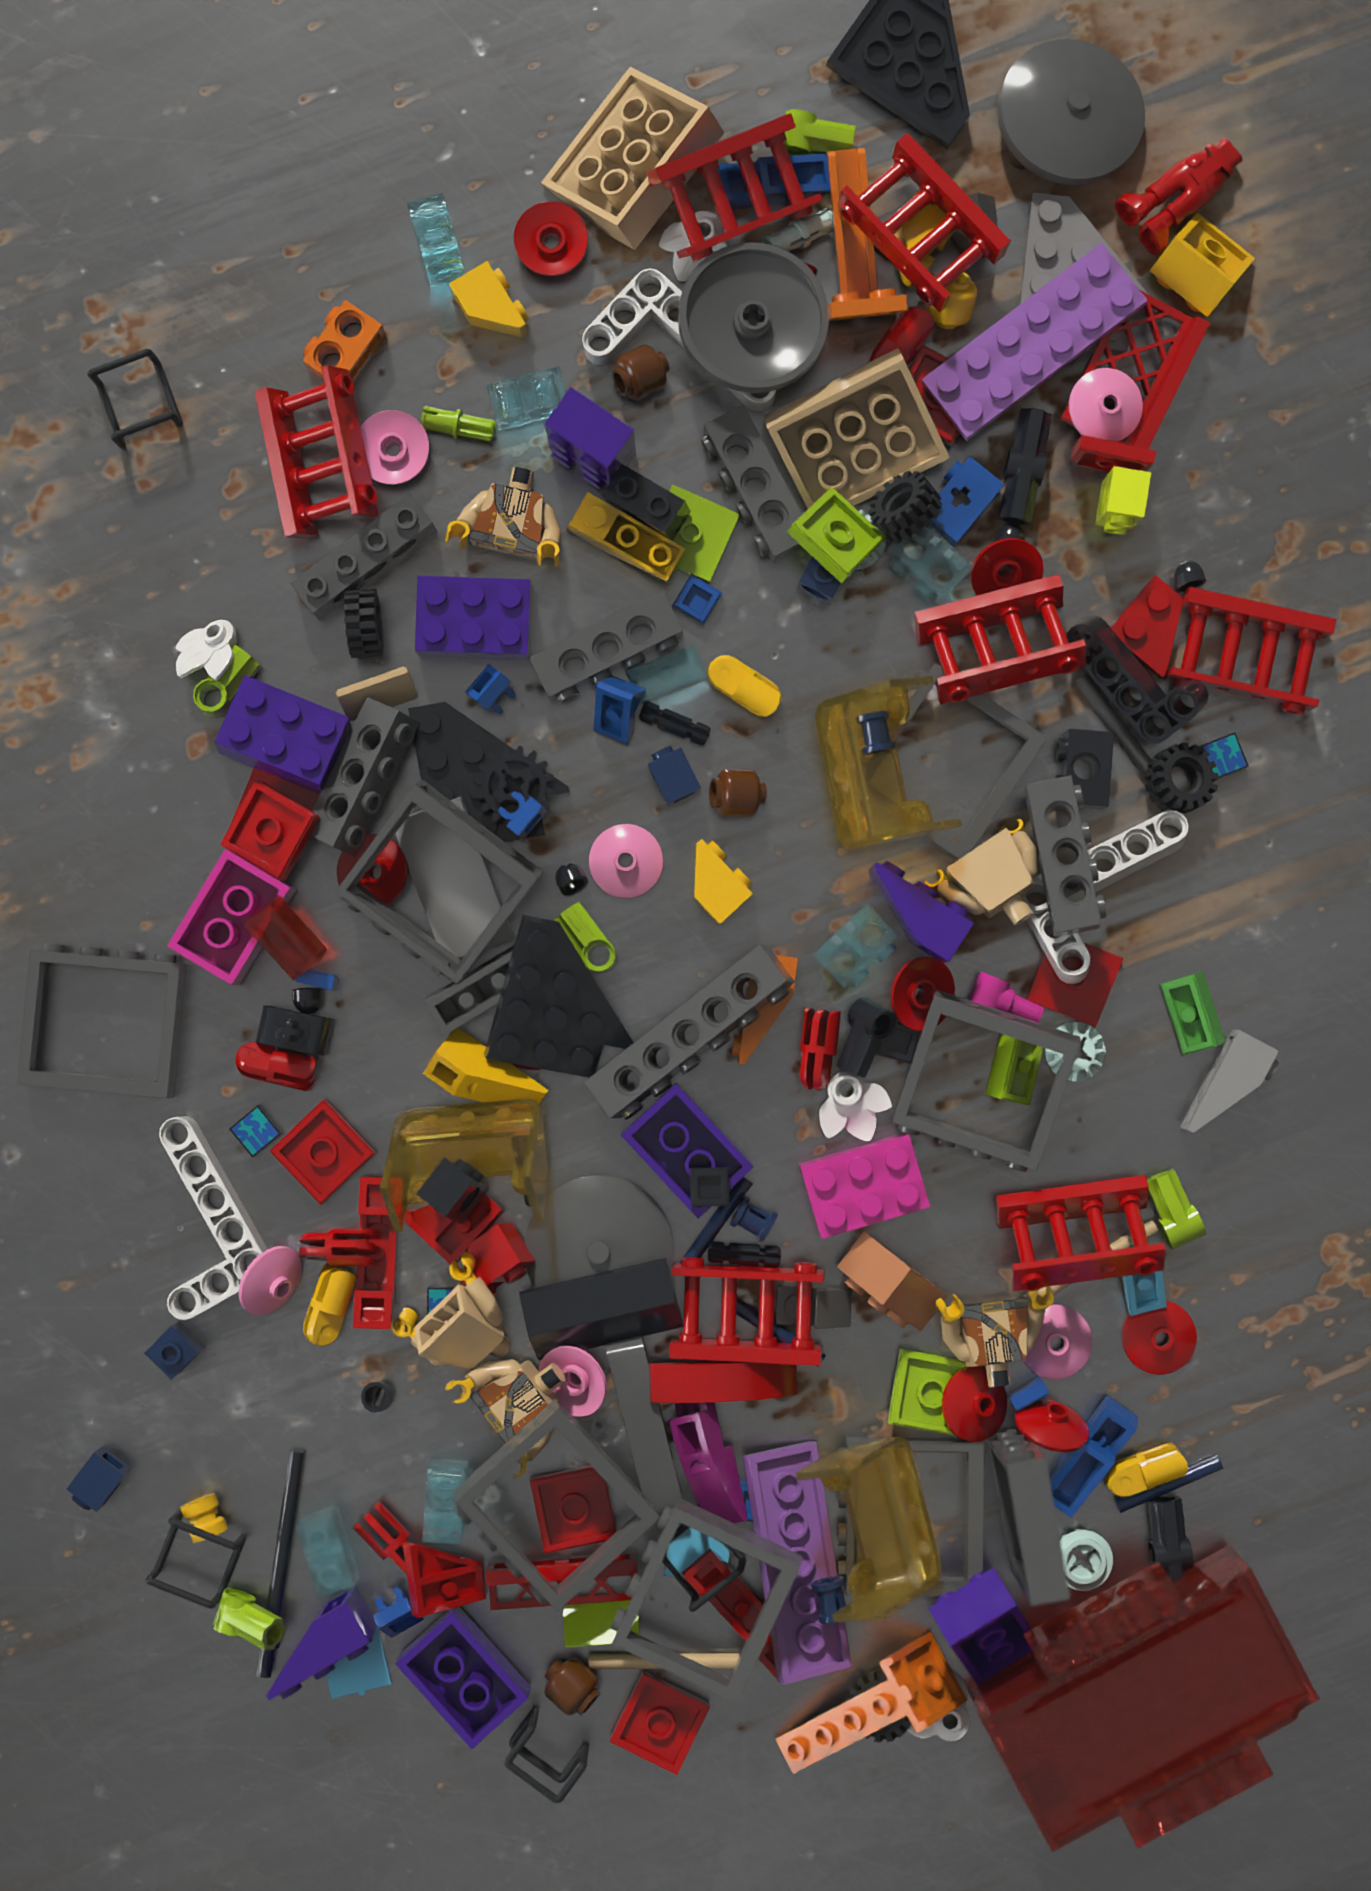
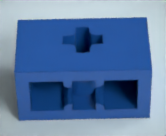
M971 456L963 465L956 461L943 479L948 483L939 493L942 506L940 509H936L939 512L937 518L930 519L933 524L929 529L953 549L1005 485ZM962 493L966 498L964 503L959 504L956 508L951 503L954 497H958Z

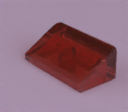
M280 895L273 897L243 924L292 980H295L319 963L327 952L324 944Z

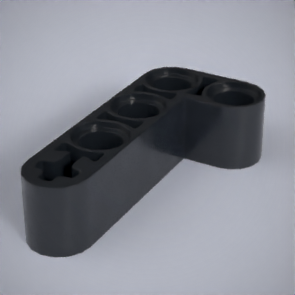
M1095 615L1087 616L1067 632L1069 643L1084 639L1086 643L1085 670L1145 741L1153 744L1165 741L1206 706L1209 699L1208 690L1203 683L1194 679L1180 683L1166 695L1101 617ZM1086 632H1089L1092 636L1089 640L1084 636ZM1102 646L1104 650L1097 654L1096 650ZM1106 658L1113 659L1116 662L1118 672L1112 671L1107 667ZM1129 687L1137 688L1142 695V700L1134 699L1130 694ZM1180 694L1189 695L1194 702V707H1188L1183 704ZM1153 716L1161 717L1166 724V729L1157 727L1153 721Z

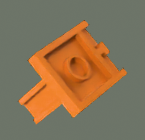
M865 148L826 152L839 294L832 297V302L827 304L829 322L902 313L908 310L906 294L896 295V288L878 290L874 243L856 224L850 225L839 211L838 201L840 193L846 185L857 196L869 187Z
M931 1632L919 1637L879 1662L888 1678L886 1681L775 1739L793 1774L905 1716H908L914 1730L918 1733L968 1701Z

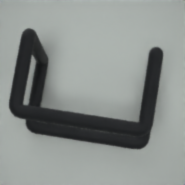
M143 349L90 369L87 372V376L98 389L114 432L111 435V439L118 447L124 448L126 446L125 436L171 419L178 427L183 425L161 362L151 349ZM148 357L155 367L171 412L120 429L104 384L97 375Z
M681 1524L676 1529L671 1542L690 1527ZM727 1545L739 1559L737 1568L700 1598L689 1582L680 1575L668 1560L666 1554L662 1562L690 1595L689 1610L695 1612L744 1572L747 1560L741 1551Z
M177 1511L168 1520L171 1525L155 1567L145 1578V1582L150 1586L213 1609L220 1602L223 1591L227 1588L244 1545L245 1537L241 1535L232 1542L182 1522L183 1515L181 1511ZM177 1529L233 1550L217 1593L211 1601L155 1579L161 1572Z
M533 1708L511 1737L509 1746L512 1750L506 1757L504 1764L508 1770L554 1803H560L585 1771L589 1746L587 1744L582 1745L562 1774L559 1775L523 1748L536 1729L539 1709ZM519 1754L558 1783L565 1782L578 1763L579 1766L559 1794L556 1795L512 1762Z

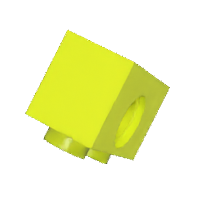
M1114 466L1101 484L1095 525L1103 526L1104 532L1116 535H1124L1126 530L1132 531L1145 515L1151 472Z

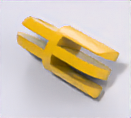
M723 655L715 658L710 663L707 671L710 683L717 690L751 713L766 717L780 707L782 693L779 687L737 658Z
M326 1263L322 1267L304 1320L303 1332L306 1339L319 1347L328 1346L336 1341L356 1283V1276L341 1266H331L329 1263Z
M1169 1442L1116 1460L1115 1464L1105 1475V1484L1114 1495L1130 1497L1185 1476L1188 1472V1463L1176 1445Z

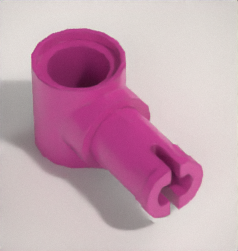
M979 972L968 1000L1039 1023L1044 1011L1043 1006L1016 995L1015 991L1009 988L1010 983L984 972Z

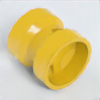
M216 1493L199 1497L180 1507L183 1518L189 1520L190 1524H194V1527L215 1535L228 1530L225 1518L219 1515L216 1516L219 1506ZM189 1533L193 1543L206 1540Z

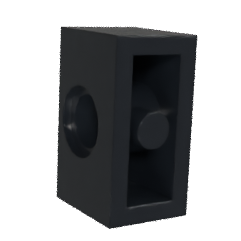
M622 463L602 494V497L608 504L671 541L674 540L691 512L685 500Z
M1068 729L1064 732V737L1057 740L1056 760H1062L1061 775H1055V778L1072 776L1073 786L1080 785L1084 807L1081 808L1103 810L1109 807L1114 732ZM1076 760H1085L1091 766V775L1088 779H1081L1075 774L1074 763Z
M444 1157L416 1194L446 1218L463 1224L489 1188L481 1182L484 1175L469 1163L464 1162L460 1158L454 1163Z

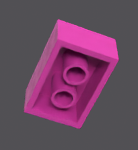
M225 849L167 947L227 983L240 985L297 889L277 880L230 850Z
M905 1132L798 1164L821 1239L930 1207L909 1134Z

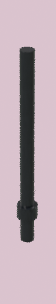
M290 1450L266 1606V1610L279 1617L281 1615L305 1454L304 1451ZM280 1642L273 1650H263L260 1648L256 1676L271 1678L275 1649L280 1647Z

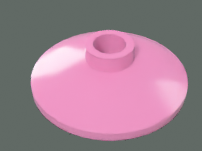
M1100 368L1088 372L1076 382L1070 394V418L1081 435L1120 441L1135 430L1142 416L1143 401L1138 386L1128 375L1116 369ZM1105 397H1110L1114 400L1115 407L1113 410H1109L1104 406Z
M385 410L372 415L362 424L360 428L371 479L382 484L398 485L410 481L422 471L429 456V440L425 429L416 418L403 411ZM393 444L400 447L399 454L389 456L387 454L388 447Z
M621 824L608 828L594 841L589 854V868L594 881L604 892L618 898H634L648 892L656 884L663 868V855L659 843L650 832L636 825ZM625 853L630 854L633 858L632 865L627 868L620 866L618 862L619 857Z
M286 1246L272 1247L258 1255L247 1267L239 1285V1300L242 1307L252 1315L264 1316L277 1311L285 1305L296 1291L302 1276V1262L299 1255Z
M1052 1304L1046 1308L1043 1324L1032 1350L1027 1353L1026 1360H1023L1025 1365L1035 1374L1047 1379H1064L1076 1374L1086 1364L1092 1351V1334L1086 1320L1077 1311L1068 1306ZM1054 1337H1061L1063 1339V1346L1059 1350H1053L1050 1346V1342Z
M559 1346L549 1351L543 1357L539 1365V1372L551 1363H555L565 1375L566 1381L553 1391L558 1396L560 1404L571 1416H587L601 1407L607 1394L606 1377L601 1366L589 1353L574 1346Z

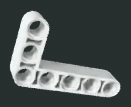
M649 268L639 272L584 331L582 342L586 358L596 365L609 363L650 319L655 321L684 348L680 338L678 322L671 321L667 316L671 310L679 308L682 291L656 269ZM649 283L655 284L660 288V292L653 297H646L640 290ZM628 310L635 315V318L628 324H621L616 321L615 316L620 311ZM597 337H604L610 342L608 348L603 351H595L589 345ZM727 388L747 408L756 412L765 411L771 407L776 390L769 391L766 397L759 399L753 397L748 392Z
M1173 810L1162 812L1087 850L1088 859L1095 858L1096 861L1098 859H1107L1113 864V869L1110 871L1101 872L1098 870L1099 881L1093 882L1095 892L1182 848L1189 826L1185 816ZM1172 825L1179 830L1180 835L1175 838H1167L1161 833L1160 829L1163 826ZM1132 842H1140L1146 847L1147 851L1141 855H1134L1129 852L1127 845ZM1077 856L1063 862L1062 864H1073L1074 862H1076ZM1039 874L1032 880L1033 889L1023 896L1034 912L1026 920L1059 979L1067 984L1079 983L1087 976L1090 965V955L1080 935L1074 933L1059 938L1047 936L1044 929L1051 925L1047 901L1040 906H1034L1027 901V896L1031 893L1040 892L1045 895L1042 876ZM1080 886L1074 889H1067L1065 887L1063 889L1064 896L1071 902H1077L1084 898V891ZM1075 956L1082 961L1083 966L1079 970L1070 971L1063 966L1062 961L1066 957Z
M177 1116L167 1119L162 1124L159 1131L161 1143L226 1257L225 1261L180 1285L170 1293L167 1299L169 1312L179 1320H187L239 1292V1285L246 1271L244 1265L246 1256L248 1254L258 1256L268 1250L199 1125L188 1116ZM176 1123H181L187 1128L188 1137L183 1144L176 1142L172 1137V1128ZM194 1156L202 1157L206 1163V1171L202 1176L193 1174L190 1169V1161ZM213 1188L220 1190L224 1194L225 1202L220 1209L212 1207L208 1201V1194ZM230 1221H235L242 1226L243 1236L240 1241H234L227 1236L226 1227ZM215 1273H221L227 1277L229 1286L226 1292H219L213 1287L212 1277ZM181 1292H189L195 1297L196 1306L194 1310H186L180 1305L179 1297Z

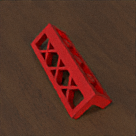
M637 1552L621 1553L594 1578L597 1584L589 1593H577L565 1605L631 1600L632 1597L625 1595L626 1591H616L606 1581L609 1577L631 1576L632 1580L635 1573L639 1575ZM589 1556L529 1561L549 1582L555 1581L560 1584ZM504 1562L488 1563L485 1573L486 1586H489L490 1610L552 1606L549 1602L545 1606L542 1605L530 1591L532 1584L524 1576L520 1579L514 1576ZM518 1584L523 1588L514 1599L498 1600L497 1585ZM601 1587L607 1591L596 1593ZM526 1592H528L532 1596V1598L522 1597Z

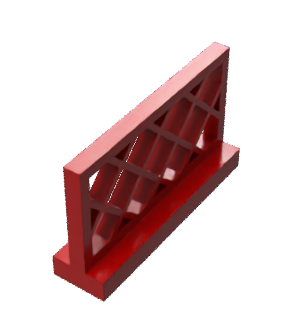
M1141 291L1148 300L1144 306L1147 318L1129 323L1127 319L1122 323V326L1115 328L1099 340L1081 377L1095 370V368L1108 364L1109 368L1117 370L1115 361L1130 356L1133 357L1138 377L1132 378L1135 383L1141 382L1145 394L1140 422L1135 430L1124 438L1123 441L1120 440L1119 442L1149 449L1210 322L1199 316L1193 319ZM1153 310L1159 312L1160 314L1154 315ZM1168 317L1180 323L1175 336L1162 341L1156 320ZM1149 323L1155 343L1137 348L1131 328ZM1124 331L1130 351L1113 357L1108 341L1112 334ZM1170 344L1166 353L1164 345ZM1157 348L1161 365L1158 370L1146 374L1139 353ZM1103 351H1104V354H1105L1106 359H1105V360H1102V361H1099V359H1100V357H1101V355H1102V353H1103ZM1154 377L1151 385L1149 386L1148 378ZM1068 402L1060 420L1074 426L1070 418Z

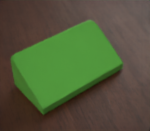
M1203 972L1161 984L1183 1055L1217 1047L1225 1043L1223 1031Z

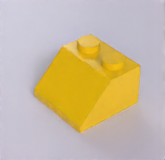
M1197 212L1172 240L1150 269V272L1156 276L1157 281L1163 287L1173 289L1183 297L1186 304L1192 310L1203 313L1208 317L1255 258Z

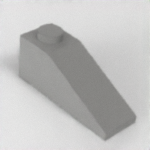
M1231 1030L1180 1129L1190 1133L1196 1132L1262 1085L1264 1079L1270 1080L1279 1064V1061L1275 1059L1279 1051L1241 1030Z

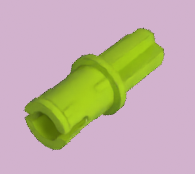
M424 406L420 423L425 430L451 434L454 439H458L459 436L491 441L495 436L496 422L494 420L465 415L463 410L460 409L454 412Z

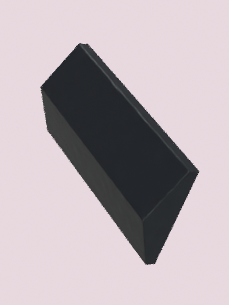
M666 1258L519 1292L528 1337L538 1361L542 1360L549 1351L559 1346H574L587 1350L604 1346L606 1343L640 1335L643 1337L684 1327Z

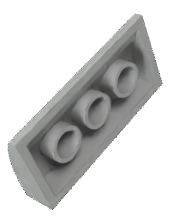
M462 796L450 800L468 814ZM422 810L409 815L395 835L405 855L408 869L436 941L456 957H463L503 904L485 857ZM508 918L484 950L513 940L514 933Z

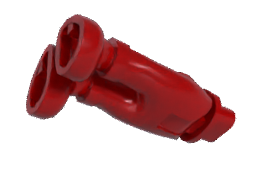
M1223 138L1215 146L1208 144L1204 150L1185 157L1168 169L1155 183L1153 182L1145 189V193L1123 194L1115 201L1116 212L1126 225L1134 227L1144 220L1155 207H1159L1168 197L1180 190L1182 194L1165 206L1161 213L1149 219L1139 228L1138 236L1143 247L1152 255H1159L1168 246L1171 227L1178 226L1184 218L1195 213L1209 202L1221 189L1226 179L1234 174L1233 168L1242 162V156L1226 138Z

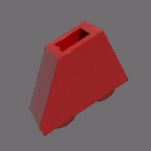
M498 1223L468 1245L467 1253H470L476 1262L472 1272L476 1278H482L494 1297L498 1294L496 1291L498 1287L505 1282L512 1284L527 1274L525 1268L535 1262L513 1223ZM461 1281V1285L466 1287V1282Z

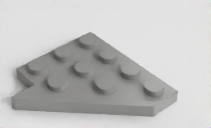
M1032 193L1019 305L1101 242L1138 289L1145 293L1147 292L1069 196ZM1144 307L1128 318L1129 323L1131 319L1141 320L1147 318ZM1153 310L1154 315L1160 314L1159 312ZM1121 331L1112 334L1108 341L1112 354L1126 353L1128 341L1125 332ZM1095 343L1086 351H1094L1097 343Z

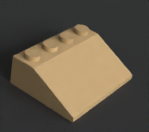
M629 67L541 184L606 234L635 250L673 201L670 189H665L663 182L651 186L646 172L717 143L723 136L724 131L708 106ZM697 168L684 173L686 178V181L683 182L684 185L691 178V176L694 174Z
M899 348L764 415L767 429L807 509L831 487L852 506H855L873 497L878 490L883 492L885 490L883 485L887 481L890 484L893 483V477L898 474L903 478L904 472L907 471L911 473L918 471L921 473L950 458Z

